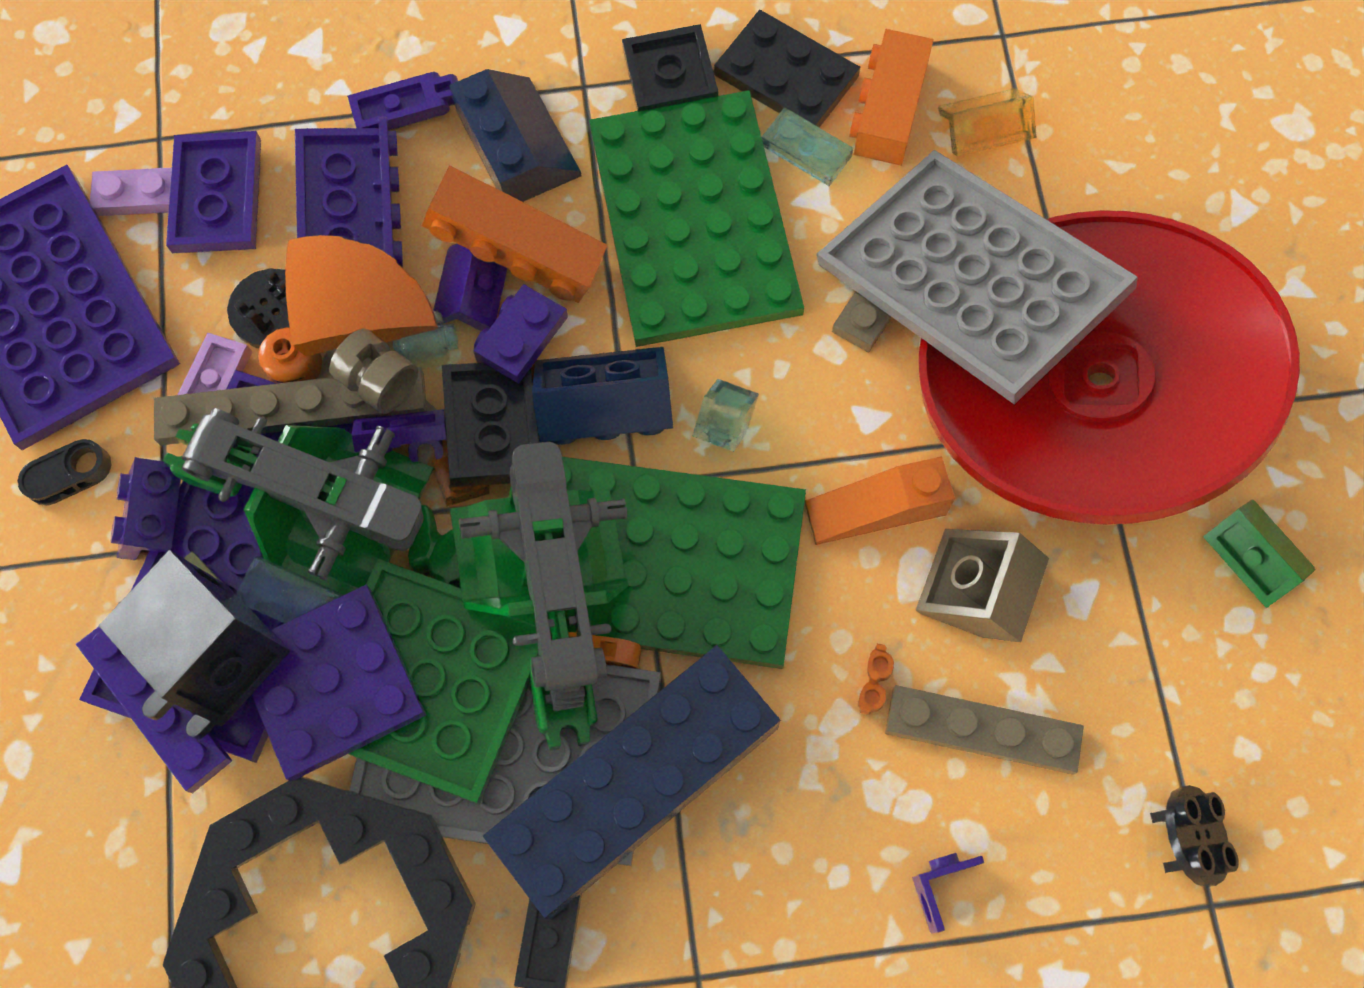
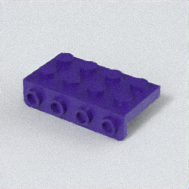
M378 117L379 128L295 129L297 238L319 235L340 236L344 239L354 240L363 244L367 243L384 251L396 259L397 263L403 267L402 241H393V229H401L400 203L392 204L391 192H399L398 167H390V156H398L396 130L388 131L387 117Z

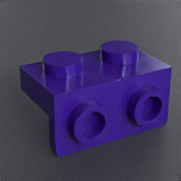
M523 284L515 296L510 295L505 299L500 308L499 317L490 329L485 328L478 335L473 350L477 363H485L519 384L568 318L567 309Z
M135 457L129 474H120L116 500L125 501L123 517H114L110 543L119 544L117 558L136 560L141 550L167 553L172 548L181 479L176 477L163 461Z

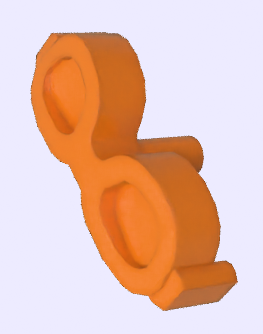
M877 643L875 649L870 653L867 668L869 682L863 686L858 701V707L862 714L869 715L871 712L879 711L883 708L886 701V691L878 682L885 681L891 677L894 661L892 656L886 652V646Z

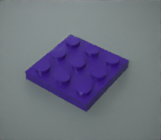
M367 584L271 630L291 652L252 693V697L286 780L292 782L426 716V712L375 597Z

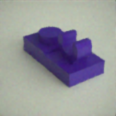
M444 409L355 419L353 422L352 441L354 452H360L361 449L367 450L376 427L381 426L384 427V431L389 429L395 433V437L392 439L386 453L391 452L393 448L409 444V457L412 462H417V448L422 444H430L435 450L436 459H441L443 456L442 440H446Z

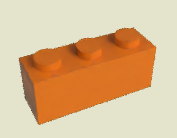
M885 29L882 44H873L868 69L874 70L872 79L864 77L859 97V103L865 104L863 113L855 112L849 137L857 138L854 155L902 166L934 39Z

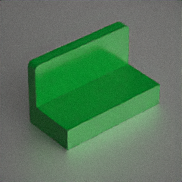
M1250 500L1203 536L1266 608L1302 583L1316 570L1312 563L1254 500Z

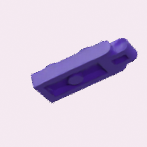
M430 72L347 95L356 128H379L378 117H387L388 130L447 114L450 110L449 106L455 105L449 85L458 81L457 76L448 74L440 77L437 72Z

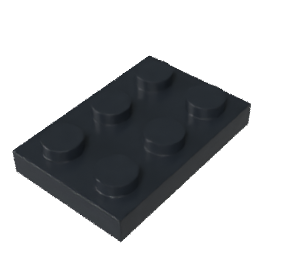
M760 9L714 65L715 76L742 92L750 90L752 98L813 134L817 132L851 88L860 73V66Z
M485 363L442 365L450 487L510 484V467L513 464L512 454L515 448L520 445L539 443L532 395L531 368L518 384Z

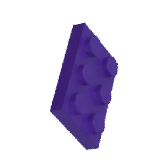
M257 131L174 135L166 246L171 253L256 249L261 138Z

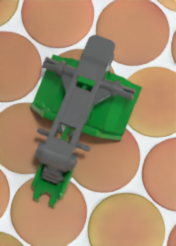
M213 408L209 415H203L199 424H193L191 426L192 431L179 428L175 437L180 443L188 445L185 452L180 457L166 453L162 460L176 477L190 485L219 494V500L222 502L227 501L230 496H236L242 484L254 487L244 512L268 569L283 578L335 599L366 585L377 558L390 562L395 550L405 551L413 545L424 519L419 499L434 470V467L419 461L412 462L409 457L391 451L386 453L392 439L395 437V433L389 429L384 431V427L381 426L376 427L367 450L361 449L360 452H354L352 434L341 428L286 425L277 442L261 435L267 423L265 417H259L252 431L238 426L239 420L236 417L216 408Z
M543 442L520 445L515 448L512 454L513 464L510 467L511 486L509 498L484 500L465 507L450 508L464 609L508 617L534 613L536 633L516 636L513 638V644L516 646L538 644L539 656L531 657L530 659L531 687L538 730L540 733L545 734L549 750L560 749V731L563 729H571L576 733L578 746L587 745L590 742V727L594 726L598 720L592 684H597V679L606 677L604 652L602 648H594L592 635L606 634L611 631L609 624L590 626L587 606L609 603L628 587L615 521L617 519H627L626 502L624 498L612 501L610 489L600 491L578 489L567 491L562 454L556 444ZM574 609L575 616L568 617L569 626L576 625L577 637L569 638L564 610Z

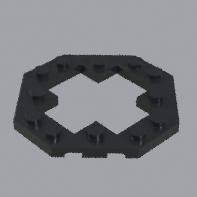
M302 776L292 782L287 781L210 824L162 965L173 988H237L215 937L258 913L238 868L317 823H320L339 864H345L385 842L428 931L384 955L399 988H451L461 955V946L467 926L470 925L476 902L432 815Z

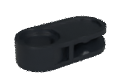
M87 439L77 440L26 464L19 473L17 480L18 488L23 495L39 505L48 506L55 504L103 481L110 472L112 465L111 457L107 451L94 441ZM86 453H95L97 457L95 466L88 472H77L76 464L78 459Z

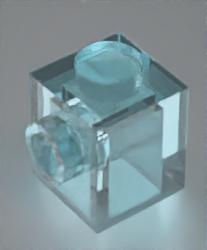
M717 379L703 398L692 436L734 452L748 431L759 393Z

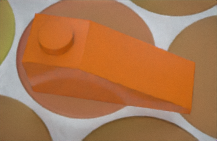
M940 456L896 466L805 500V507L815 544L818 545L946 516L955 497L943 458Z

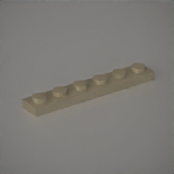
M417 367L418 378L407 398L394 410L385 414L379 413L363 401L358 395V391H350L333 377L154 398V440L160 446L180 443L175 437L179 428L192 431L191 426L195 423L199 424L203 415H209L213 408L233 415L239 420L238 426L252 431L259 417H265L267 423L261 434L281 432L286 425L324 427L350 424L355 419L425 412L427 409L424 373L421 367Z

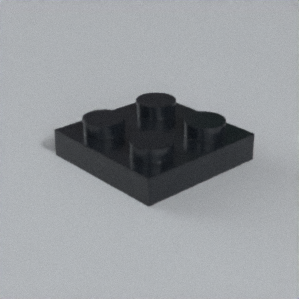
M701 24L622 39L623 53L638 112L718 97V88Z

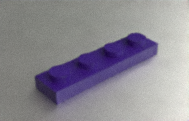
M99 626L76 643V646L186 792L193 794L232 762V759L211 732L202 739H195L186 733L187 723L195 715L194 713L174 704L158 720L144 716L142 712L143 704L155 690Z

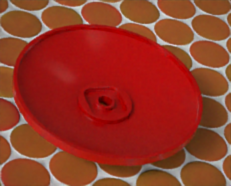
M1099 210L1076 212L1046 219L1138 277L1137 288L1015 404L921 338L919 379L923 404L936 435L951 457L976 481L1005 500L1039 514L1078 523L1107 525L1158 520L1203 505L1227 492L1246 478L1264 460L1276 444L1293 406L1300 374V352L1290 314L1279 293L1268 278L1249 259L1219 238L1194 226L1170 218L1130 211ZM1095 373H1106L1113 381L1107 385H1096L1089 380V377Z

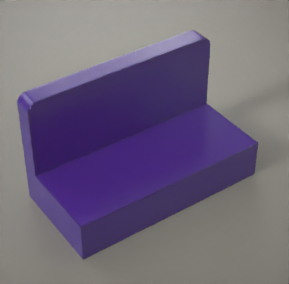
M459 244L450 246L447 250L433 309L437 325L458 319L480 331L485 328L490 329L497 319L508 268L495 262L482 261L476 258L469 249Z

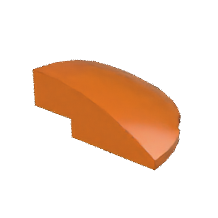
M319 235L288 240L285 269L288 321L292 346L304 356H312L337 349L350 334L363 328L370 330L386 343L438 329L434 311L421 286L397 263L396 259L370 244L344 239L340 236Z

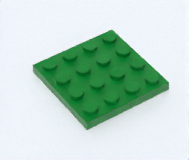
M377 558L366 584L375 597L426 712V716L348 755L480 805L530 683L531 657L539 656L537 643L521 646L513 644V638L516 636L536 633L535 615L526 614L508 617L464 609L461 588Z

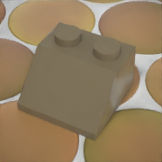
M945 528L916 611L924 616L982 638L1021 643L1049 557L1021 533Z

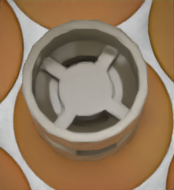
M364 328L350 334L339 345L333 354L329 367V372L333 378L350 391H358V395L363 401L383 414L394 410L407 398L418 378V368L415 364L398 351H390L386 342L370 330Z

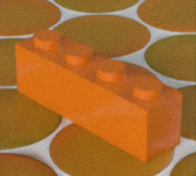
M450 165L428 207L422 223V227L428 229L437 239L444 242H455L469 249L476 258L510 269V272L515 277L523 281H534L548 288L557 298L566 301L573 300L577 303L580 302L590 288L608 246Z

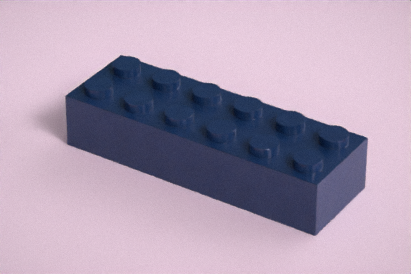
M716 645L486 832L483 838L542 916L551 920L776 732L781 720L720 647Z

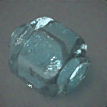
M434 311L438 329L405 336L393 341L394 351H398L417 367H421L422 370L447 365L451 359V350L459 349L455 324H446L443 315L438 311Z

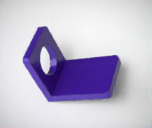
M953 853L928 861L931 871L912 877L931 934L945 931L929 880L985 863L983 856L960 862L957 853Z

